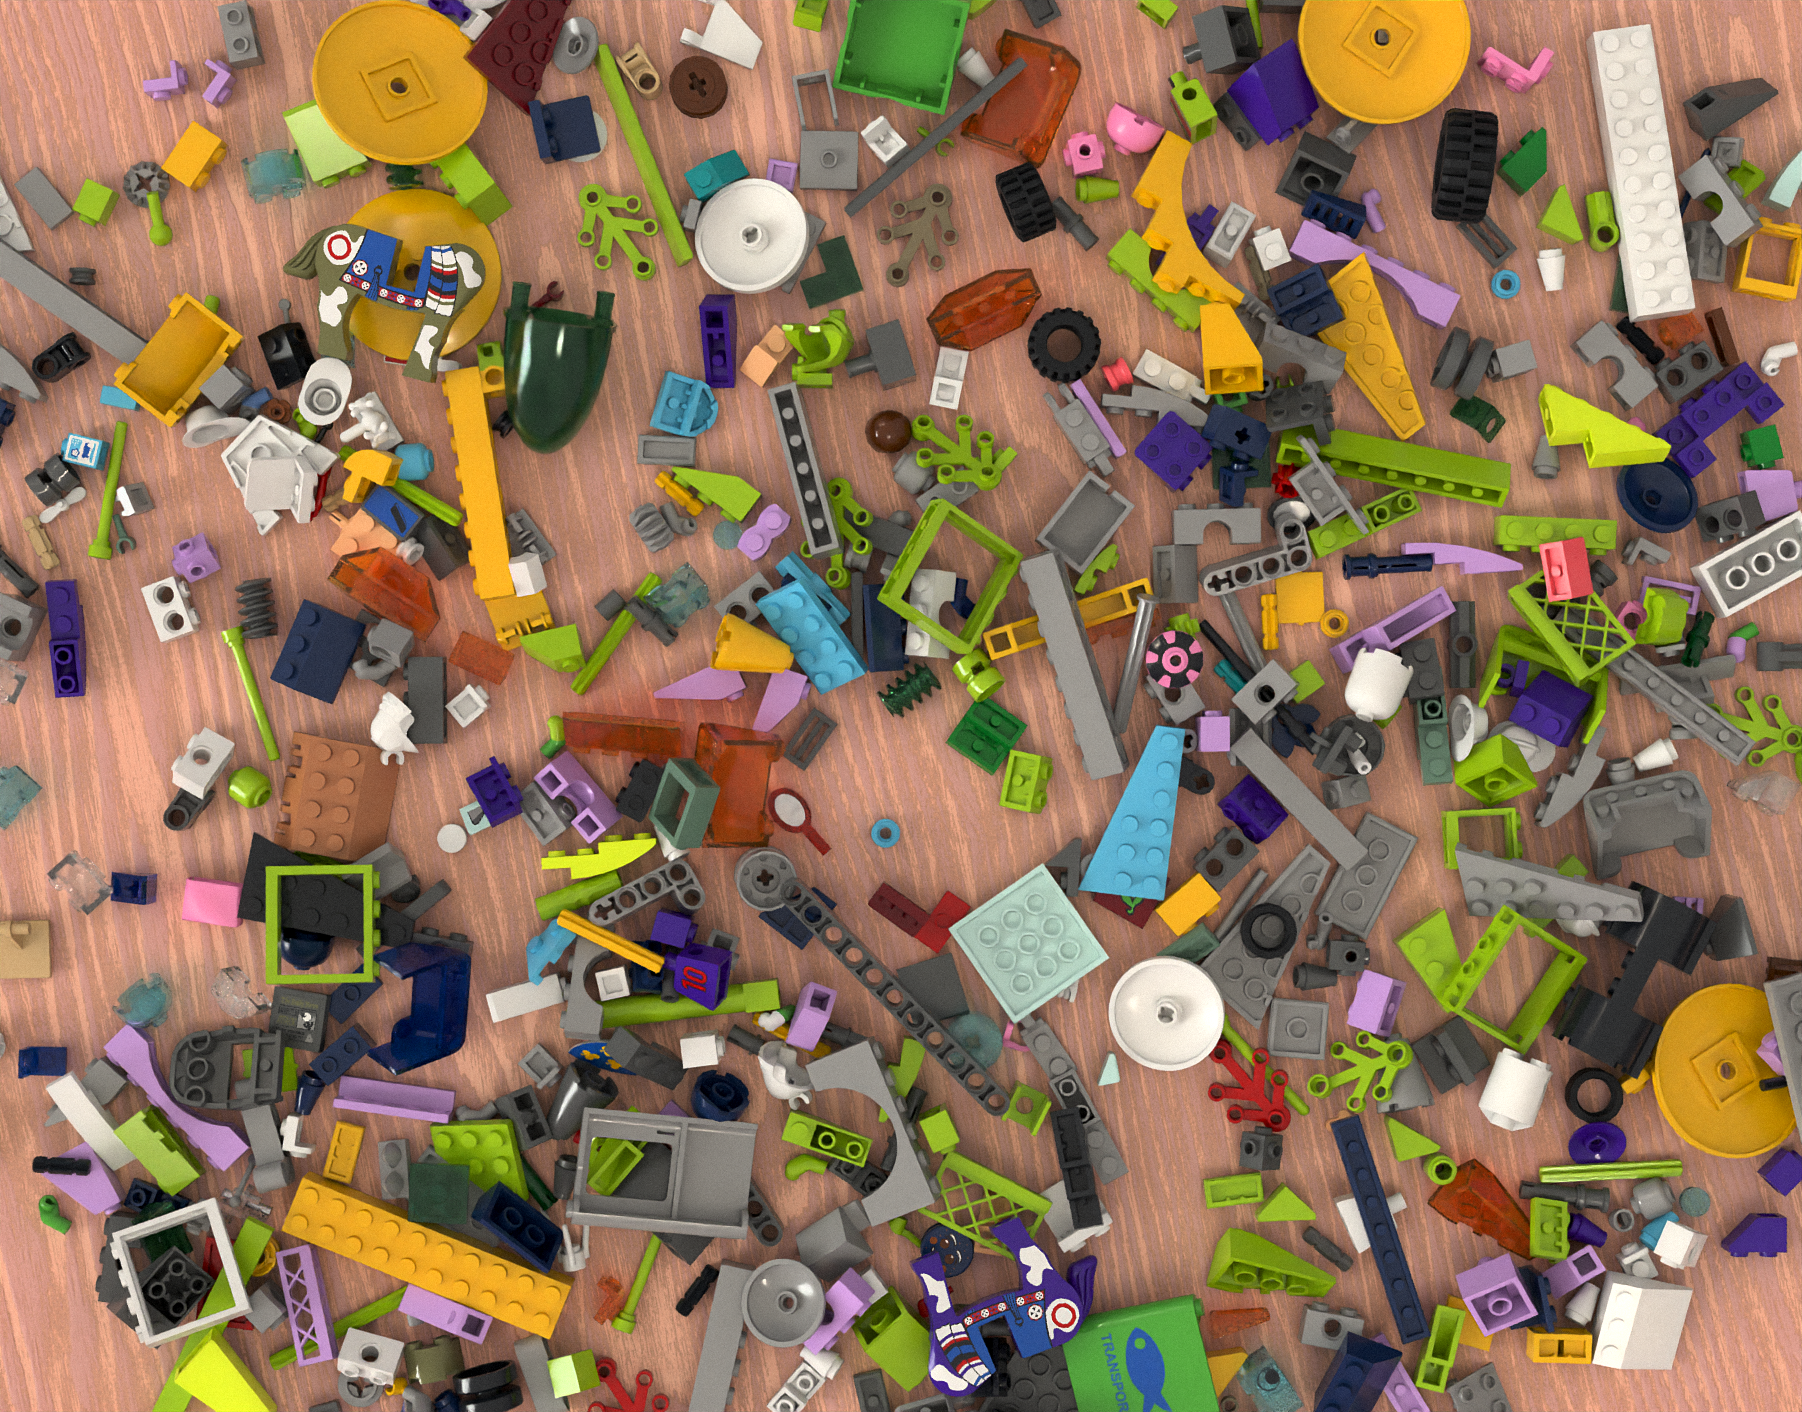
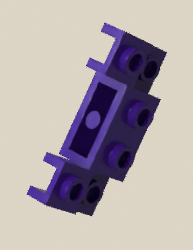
M1746 361L1740 363L1718 382L1714 378L1701 388L1702 395L1697 399L1690 397L1678 407L1681 411L1652 434V436L1664 439L1671 445L1672 448L1669 454L1689 478L1696 477L1717 460L1703 440L1743 408H1745L1757 424H1761L1785 405L1767 382L1763 383Z

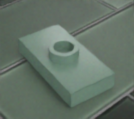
M1202 922L1156 955L1175 956L1196 963L1221 944L1219 939Z

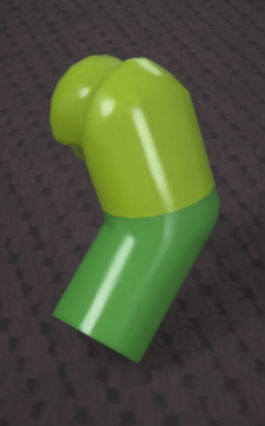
M558 715L551 716L548 719L547 726L550 727V740L540 748V751L548 759L552 758L568 741V725Z

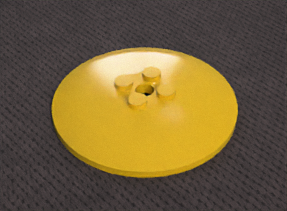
M380 0L355 7L332 23L324 33L316 49L312 66V85L320 112L332 130L345 143L373 159L397 165H419L442 159L458 150L469 140L477 129L485 111L488 94L487 79L463 58L473 45V42L460 32V27L438 11L417 3L402 0ZM394 82L403 84L406 92L401 94L394 92L391 89V84Z
M1305 0L1299 18V54L1310 83L1317 93L1335 110L1345 116L1365 123L1387 125L1402 123L1417 118L1435 108L1451 93L1465 69L1470 51L1471 28L1464 0ZM1377 30H1382L1388 35V42L1385 46L1376 44L1374 34Z
M404 189L387 193L372 200L350 218L347 224L362 226L403 240L392 285L396 288L415 292L418 279L408 280L406 270L412 265L421 267L426 246L459 243L474 249L484 262L485 282L481 290L463 308L465 311L453 323L447 343L439 357L447 356L466 346L483 330L490 320L499 299L502 283V266L499 251L491 232L485 223L479 220L472 209L468 207L464 210L457 199L441 192L427 189ZM361 296L352 311L349 330L372 350L390 358L408 361L425 314L391 308Z
M1729 983L1704 987L1682 999L1670 1011L1661 1025L1664 1028L1653 1048L1652 1054L1653 1087L1665 1118L1677 1134L1686 1142L1713 1156L1749 1158L1773 1149L1793 1132L1797 1123L1788 1087L1761 1091L1759 1087L1760 1080L1779 1077L1756 1053L1762 1044L1763 1037L1774 1029L1766 993L1751 986ZM1724 1063L1730 1068V1075L1727 1079L1723 1078L1720 1072L1721 1066Z

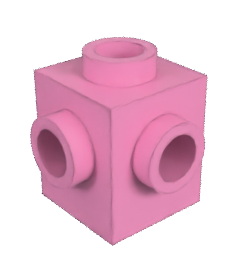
M1088 132L1071 135L1072 139L1067 140V149H1063L1062 153L1065 166H1071L1073 179L1083 177L1084 175L1089 176L1102 173V158H1106L1103 142H1097L1096 134L1088 135ZM1080 152H1086L1088 155L1083 156Z

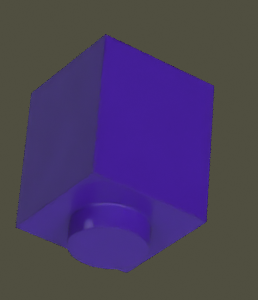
M1780 1148L1757 1173L1773 1189L1786 1197L1802 1180V1156L1795 1150L1789 1152Z

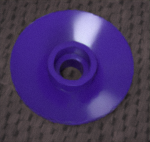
M1593 1122L1582 1126L1573 1133L1568 1143V1151L1571 1158L1578 1164L1614 1162L1625 1151L1626 1137L1622 1129L1615 1124Z

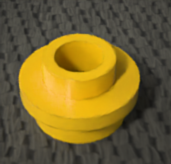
M1328 610L1320 619L1321 631L1328 637H1341L1348 630V617L1341 610ZM1332 618L1338 620L1339 624L1336 629H1332L1329 626V621Z

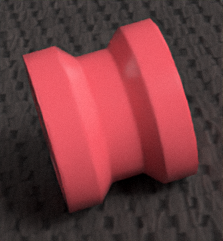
M1122 357L1116 359L1115 363L1110 366L1104 365L1101 367L1102 374L1113 393L1118 391L1119 387L1123 384L1130 385L1134 383L1132 374Z

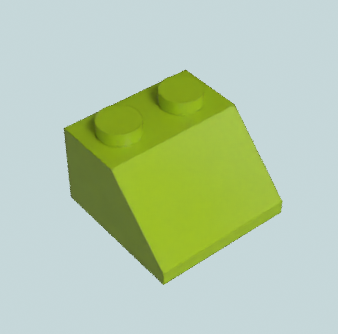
M1501 733L1472 746L1469 755L1463 761L1458 762L1453 758L1455 784L1489 808L1538 787L1537 781L1518 745Z

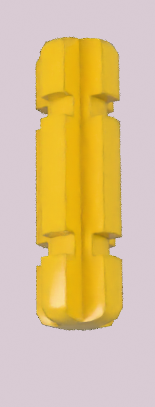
M662 471L656 477L655 483L662 489L665 488L666 493L681 506H686V510L693 516H698L703 511L704 504L697 498L694 499L693 495L680 483L673 481V477L666 471Z
M1276 594L1261 595V607H1263V611H1261L1262 634L1265 637L1262 638L1264 650H1276L1279 648V637H1276V633H1278V610H1275V606H1277Z

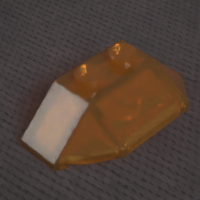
M1031 268L995 270L944 295L926 320L938 345L973 351L1022 327L1042 293Z
M383 547L342 555L326 579L346 596L374 614L414 632V637L423 642L427 641L441 618L430 578Z

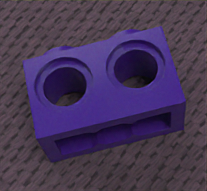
M662 907L657 912L650 939L684 949L688 943H692L695 939L698 924L694 923L695 916L685 915L681 912Z

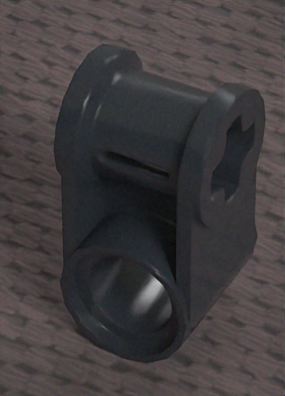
M71 332L58 339L51 347L36 356L32 363V370L40 379L49 383H55L88 362L91 355L82 349L76 340V334ZM53 361V372L49 375H44L42 370L44 364Z
M1182 755L1178 786H1182L1198 795L1211 792L1215 784L1212 773ZM1202 774H1205L1207 776L1206 782L1209 785L1207 788L1201 787L1198 790L1196 788L1197 783L1193 781L1194 777H1201Z

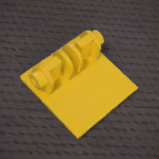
M542 590L533 595L484 601L496 630L495 636L504 652L522 646L519 638L521 636L556 628Z

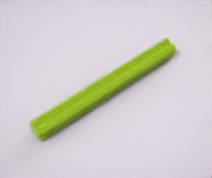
M344 445L338 453L341 456L339 459L345 462L348 457L357 451L348 445ZM397 478L395 485L390 486L403 497L454 527H457L463 519L461 512L407 480Z
M650 572L633 596L637 595L647 605L662 583V579ZM623 609L586 663L587 666L582 668L571 684L570 688L577 694H585L635 622L636 618L625 609Z
M1679 1159L1541 1166L1538 1174L1541 1183L1674 1177L1682 1175L1683 1166Z

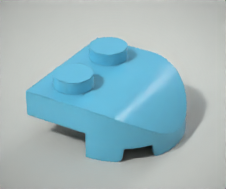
M665 371L649 426L679 436H697L706 429H710L714 424L718 414V402L715 400L709 385L703 381Z

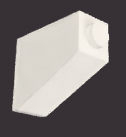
M559 971L541 976L543 981L538 986L527 980L492 990L486 994L493 1023L566 1001L564 1000L565 984L568 983L566 977L561 978Z

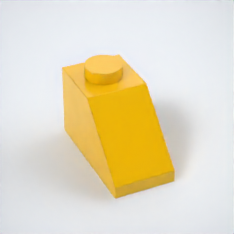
M1241 1346L1206 1352L1217 1399L1249 1356Z

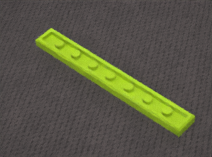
M606 43L599 45L593 60L677 267L685 266L693 258L692 251L610 49Z
M248 1216L233 1245L245 1288L275 1228L251 1216ZM224 1266L198 1319L236 1306ZM230 1320L189 1335L152 1412L186 1411L193 1395L174 1382L176 1369L213 1327L223 1336Z

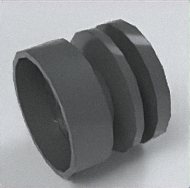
M1355 714L1336 718L1328 725V728L1333 730L1340 720L1353 728L1352 732H1358L1365 740V745L1359 749L1371 764L1369 773L1376 769L1383 759L1385 750L1383 735L1373 722H1366L1357 718ZM1342 747L1337 757L1348 763L1342 775L1350 777L1363 776L1351 763L1347 749Z

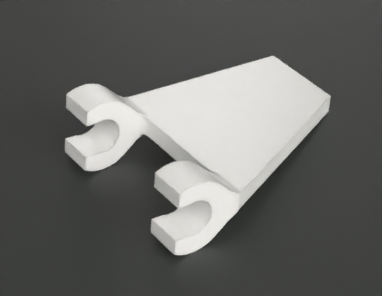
M698 0L714 5L705 33L701 36L692 30L684 28L680 43L704 50L752 70L763 42L725 0Z

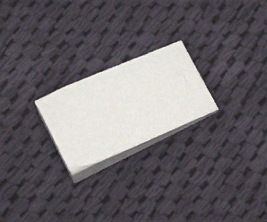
M1231 201L1204 248L1203 256L1223 268H1227L1256 215Z

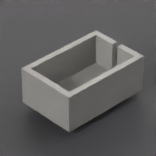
M1090 470L1035 539V542L1047 551L1059 547L1064 564L1079 576L1083 574L1135 507L1134 504L1116 490L1108 496L1105 492L1110 486Z

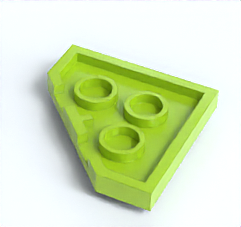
M512 1119L450 1121L448 1124L433 1122L429 1126L435 1153L485 1193L500 1181L523 1200L527 1201L529 1199Z

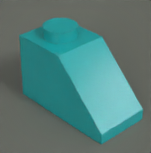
M735 150L710 158L684 174L687 183L702 204L711 199L714 194L725 186L743 180L750 175Z

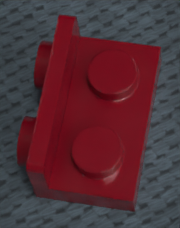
M885 881L882 882L868 902L871 908L911 937H914L931 917L928 912Z

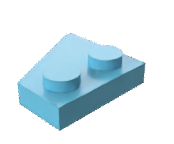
M554 919L543 933L533 937L526 946L529 980L537 986L543 981L540 972L549 961L555 964L564 949L569 946L577 935L558 925L557 919Z

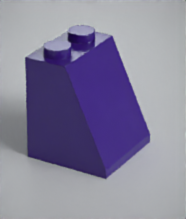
M1292 38L1255 62L1226 90L1268 146L1277 139L1280 143L1284 142L1295 133L1293 128L1296 126L1299 130L1303 129L1314 120L1311 115L1319 108L1311 83L1303 68L1297 46Z

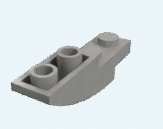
M0 344V388L9 391L13 387L21 391L19 397L34 404L37 399L47 402L49 397L34 373L12 351Z
M1132 385L1130 396L1102 394L1100 408H1105L1107 414L1123 415L1124 410L1135 411V416L1152 418V413H1156V425L1167 412L1173 411L1199 434H1202L1209 416L1192 403L1178 396Z
M1598 725L1588 745L1582 743L1583 731L1581 732L1578 743L1581 744L1579 751L1571 756L1567 765V769L1570 770L1569 774L1557 772L1555 776L1552 775L1549 778L1545 787V791L1548 793L1544 803L1540 802L1534 812V818H1536L1534 825L1546 828L1568 813L1591 788L1606 761L1596 756V753L1607 728Z
M1073 1068L1049 1081L1063 1109L1079 1107L1091 1163L1103 1185L1128 1173L1129 1171L1075 1069Z

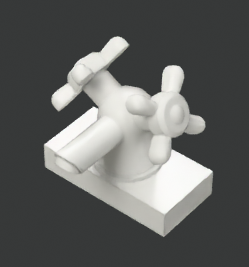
M375 391L369 392L365 397L349 404V408L352 410L351 416L353 418L356 417L359 423L340 434L342 442L348 443L363 434L365 439L370 440L374 450L390 451L405 442Z

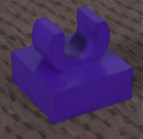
M1518 659L1515 668L1507 663L1502 664L1501 672L1508 673L1510 678H1499L1497 685L1501 688L1511 686L1509 696L1520 698L1525 688L1530 662Z

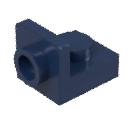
M1232 461L1229 466H1221L1219 500L1232 507L1243 506L1246 493L1244 478L1258 476L1259 470L1250 466L1247 461Z

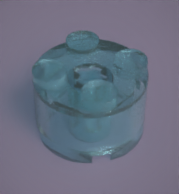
M287 149L270 150L255 154V161L248 162V158L241 161L248 195L250 198H254L255 204L270 202L272 197L283 195L285 199L300 196V190L306 186L297 149H293L292 154H288Z
M970 1011L957 1015L950 1021L947 1029L986 1069L997 1061L1002 1051L1003 1040L1000 1029L992 1017L980 1011ZM975 1035H978L980 1045L968 1047L969 1043L966 1038L968 1036L973 1038ZM955 1052L949 1055V1059L954 1065H960L964 1061V1056Z

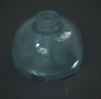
M159 973L149 974L153 979L144 983L143 978L135 982L117 999L120 1005L118 1007L113 1005V1011L126 1025L133 1028H147L151 1025L158 1027L167 1020V1012L171 1008L173 997L169 986Z

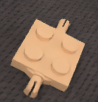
M361 508L350 519L341 514L337 509L332 512L333 515H330L329 520L340 526L342 530L340 537L331 550L376 584L380 583L385 574L394 567L406 575V577L414 570L415 567L407 566L403 559H399L396 556V550L402 541L397 539Z

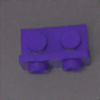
M1250 774L1246 775L1227 796L1217 803L1222 809L1223 814L1228 819L1233 820L1242 830L1244 836L1255 844H1259L1267 839L1289 815Z

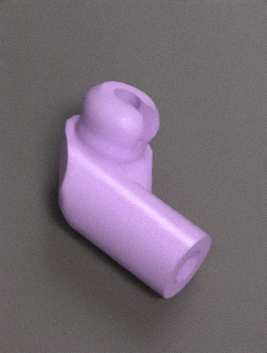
M1371 189L1369 192L1365 191L1361 196V204L1366 206V220L1373 233L1380 232L1386 227L1375 204L1381 201V196L1376 189Z

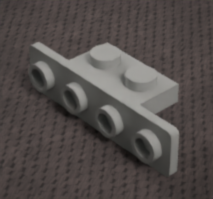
M1300 434L1296 439L1311 462L1288 477L1289 481L1321 526L1345 510L1358 530L1365 535L1369 532L1365 526L1369 522L1360 508L1353 509L1349 503L1353 499L1351 494L1343 484L1338 487L1333 479L1336 476L1335 471L1327 461L1322 463L1316 455L1320 452V449L1310 437L1306 440Z
M1732 654L1702 659L1696 668H1693L1694 661L1691 668L1682 663L1657 666L1658 669L1702 702L1712 704L1714 703L1715 695L1709 681L1733 677L1736 658ZM1620 679V695L1639 693ZM1654 704L1657 713L1664 712Z

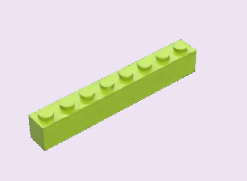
M1313 424L1281 430L1278 437L1275 463L1285 465L1294 463L1295 467L1302 468L1311 462L1296 439L1301 434L1306 440L1310 437L1320 449V452L1316 455L1322 463L1327 461L1336 475L1502 508L1510 490V463L1336 428L1335 431H1331V444L1320 446Z

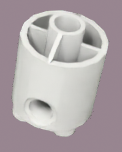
M1504 1047L1502 1052L1498 1051L1494 1067L1488 1077L1478 1106L1490 1123L1510 1131L1533 1127L1544 1099L1548 1082L1553 1075V1072L1549 1071L1551 1065L1531 1058L1530 1063L1522 1060L1523 1054Z

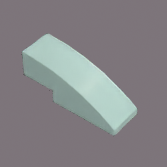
M1802 149L1780 170L1769 186L1761 204L1779 212H1784L1791 207L1798 188L1802 190Z

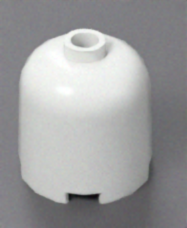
M1362 648L1358 652L1345 688L1344 695L1347 705L1356 712L1357 718L1366 722L1391 717L1398 709L1414 673L1413 667L1411 665L1407 666V668L1401 664L1403 658L1391 652L1375 648L1374 653H1367L1366 648Z

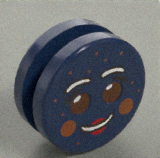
M940 1222L929 1227L921 1240V1256L934 1250L939 1252L945 1278L962 1274L972 1262L974 1255L972 1239Z

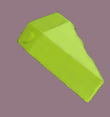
M1229 1227L1217 1242L1206 1284L1207 1287L1232 1293H1243V1288L1260 1289V1294L1270 1295V1291L1286 1290L1289 1296L1324 1297L1335 1285L1336 1277L1257 1234Z

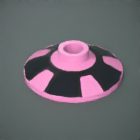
M1172 630L1164 632L1153 639L1147 649L1145 662L1148 673L1158 684L1167 688H1182L1191 684L1199 676L1203 667L1204 657L1201 646L1194 637L1182 631ZM1173 655H1178L1181 658V662L1176 666L1170 663V658Z

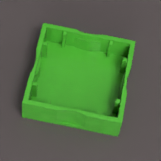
M850 0L845 39L840 48L832 88L869 97L889 98L905 106L945 115L972 0Z

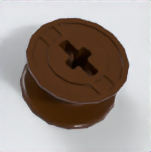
M692 56L683 59L677 64L670 75V93L674 104L681 113L691 118L703 119L713 116L722 109L727 99L728 86L723 70L715 61L707 57ZM693 78H696L700 85H704L703 89L706 94L704 97H701L697 90H693L695 89L691 81Z

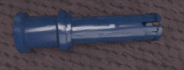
M1373 553L1360 557H1350L1349 554H1344L1342 559L1343 577L1345 580L1358 576H1368L1369 579H1374L1378 574L1431 572L1432 557L1431 554L1377 557Z

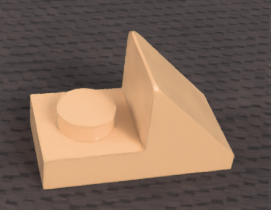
M774 324L762 341L753 347L739 370L763 388L794 349V346L786 338L785 332Z

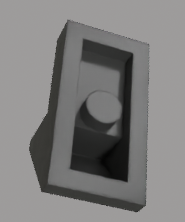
M1073 838L1044 863L1045 866L1067 867L1066 872H1061L1060 888L1065 890L1066 896L1078 897L1081 838Z

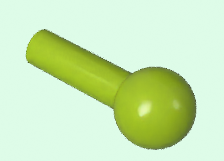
M151 191L146 193L153 223L149 231V237L155 245L165 246L171 242L173 233L171 228L164 223L158 191Z

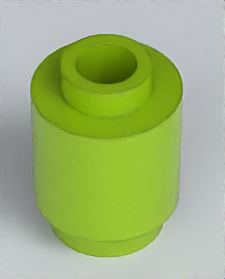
M1434 1152L1428 1155L1424 1161V1172L1434 1183L1446 1185L1455 1179L1457 1174L1456 1164L1446 1154ZM1442 1163V1169L1435 1171L1437 1165Z

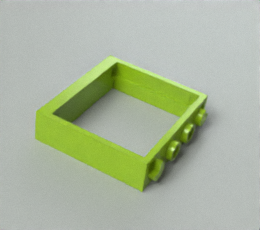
M944 498L931 500L877 599L955 653L969 654L976 644H980V635L984 628L992 622L994 618L993 611L997 604L1006 596L1008 591L1006 587L1011 578L1019 572L1017 567L1024 555ZM944 520L1000 559L958 637L901 599Z
M374 865L266 866V984L376 983V976H380L381 968L380 959H376V947L381 945L380 929L375 930V918H380L381 904L380 900H375V889H380L381 880L380 871H375ZM363 874L364 973L281 975V876Z
M1503 905L1439 1002L1525 1055L1588 961V958L1511 908ZM1521 925L1560 950V952L1508 1030L1504 1031L1464 1006L1517 926ZM1573 956H1574L1575 959H1574L1573 962L1570 964L1569 962L1571 961V959H1572ZM1522 1036V1039L1520 1040V1042L1517 1043V1040L1519 1039V1037Z

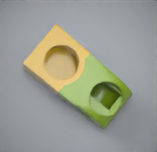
M501 341L478 344L477 354L483 394L487 399L513 395Z

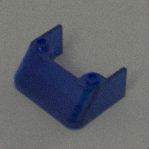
M409 942L373 955V960L401 980L413 977L411 1015L400 1019L394 1024L391 1042L368 1050L367 1056L397 1076L459 1051L466 1039L471 957L461 949Z

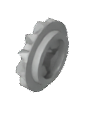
M144 161L130 166V170L124 175L123 189L127 198L139 207L149 208L146 193L150 191L144 188L139 190V187L142 185L139 178L141 176L147 180L152 178L150 182L152 191H158L160 203H162L168 195L170 181L167 173L161 169V166L154 162Z
M341 1372L338 1378V1390L345 1402L355 1407H367L380 1398L385 1385H377L368 1378H364V1381L369 1382L370 1386H365L360 1395L359 1385L351 1383L357 1381L360 1376L349 1377Z

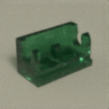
M172 1202L149 1203L131 1222L134 1226L176 1210ZM182 1224L140 1238L150 1263H153L174 1245L185 1255L193 1251Z

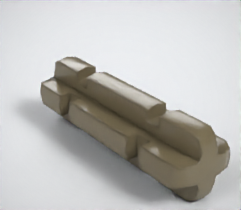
M1248 246L1245 248L1247 260H1251L1249 267L1255 285L1260 288L1257 290L1259 297L1262 301L1269 300L1270 297L1267 289L1274 286L1270 285L1272 279L1269 270L1262 271L1254 246Z

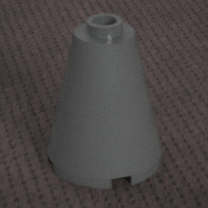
M576 1059L566 1069L546 1118L553 1136L552 1139L567 1140L581 1129L584 1107L604 1109L619 1094L618 1087L609 1076L605 1080L598 1075L601 1069L587 1061Z

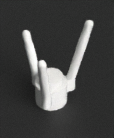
M540 1207L541 1214L550 1220L547 1211H543ZM566 1224L562 1225L565 1246L561 1247L560 1245L557 1256L558 1262L563 1264L565 1272L577 1271L586 1267L585 1259L590 1257L588 1248L590 1226L583 1225L582 1248H580V1244L571 1243L568 1226Z

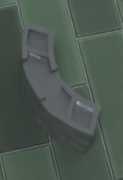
M647 1142L641 1149L644 1156L610 1196L664 1200L667 1196L672 1152L661 1143ZM651 1231L672 1254L690 1266L715 1238Z

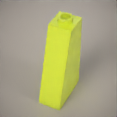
M214 1327L176 1369L174 1382L216 1412H277L278 1406L221 1333Z

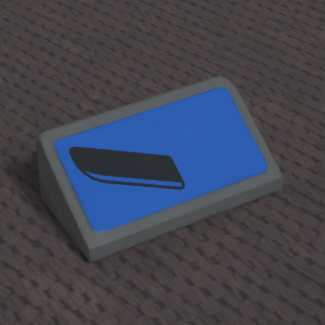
M379 484L374 487L360 507L402 542L415 536L425 517L424 513L392 487Z

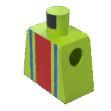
M1183 71L1171 75L1168 78L1172 87L1170 104L1187 140L1193 145L1215 134L1218 114L1199 80L1194 78L1188 81Z

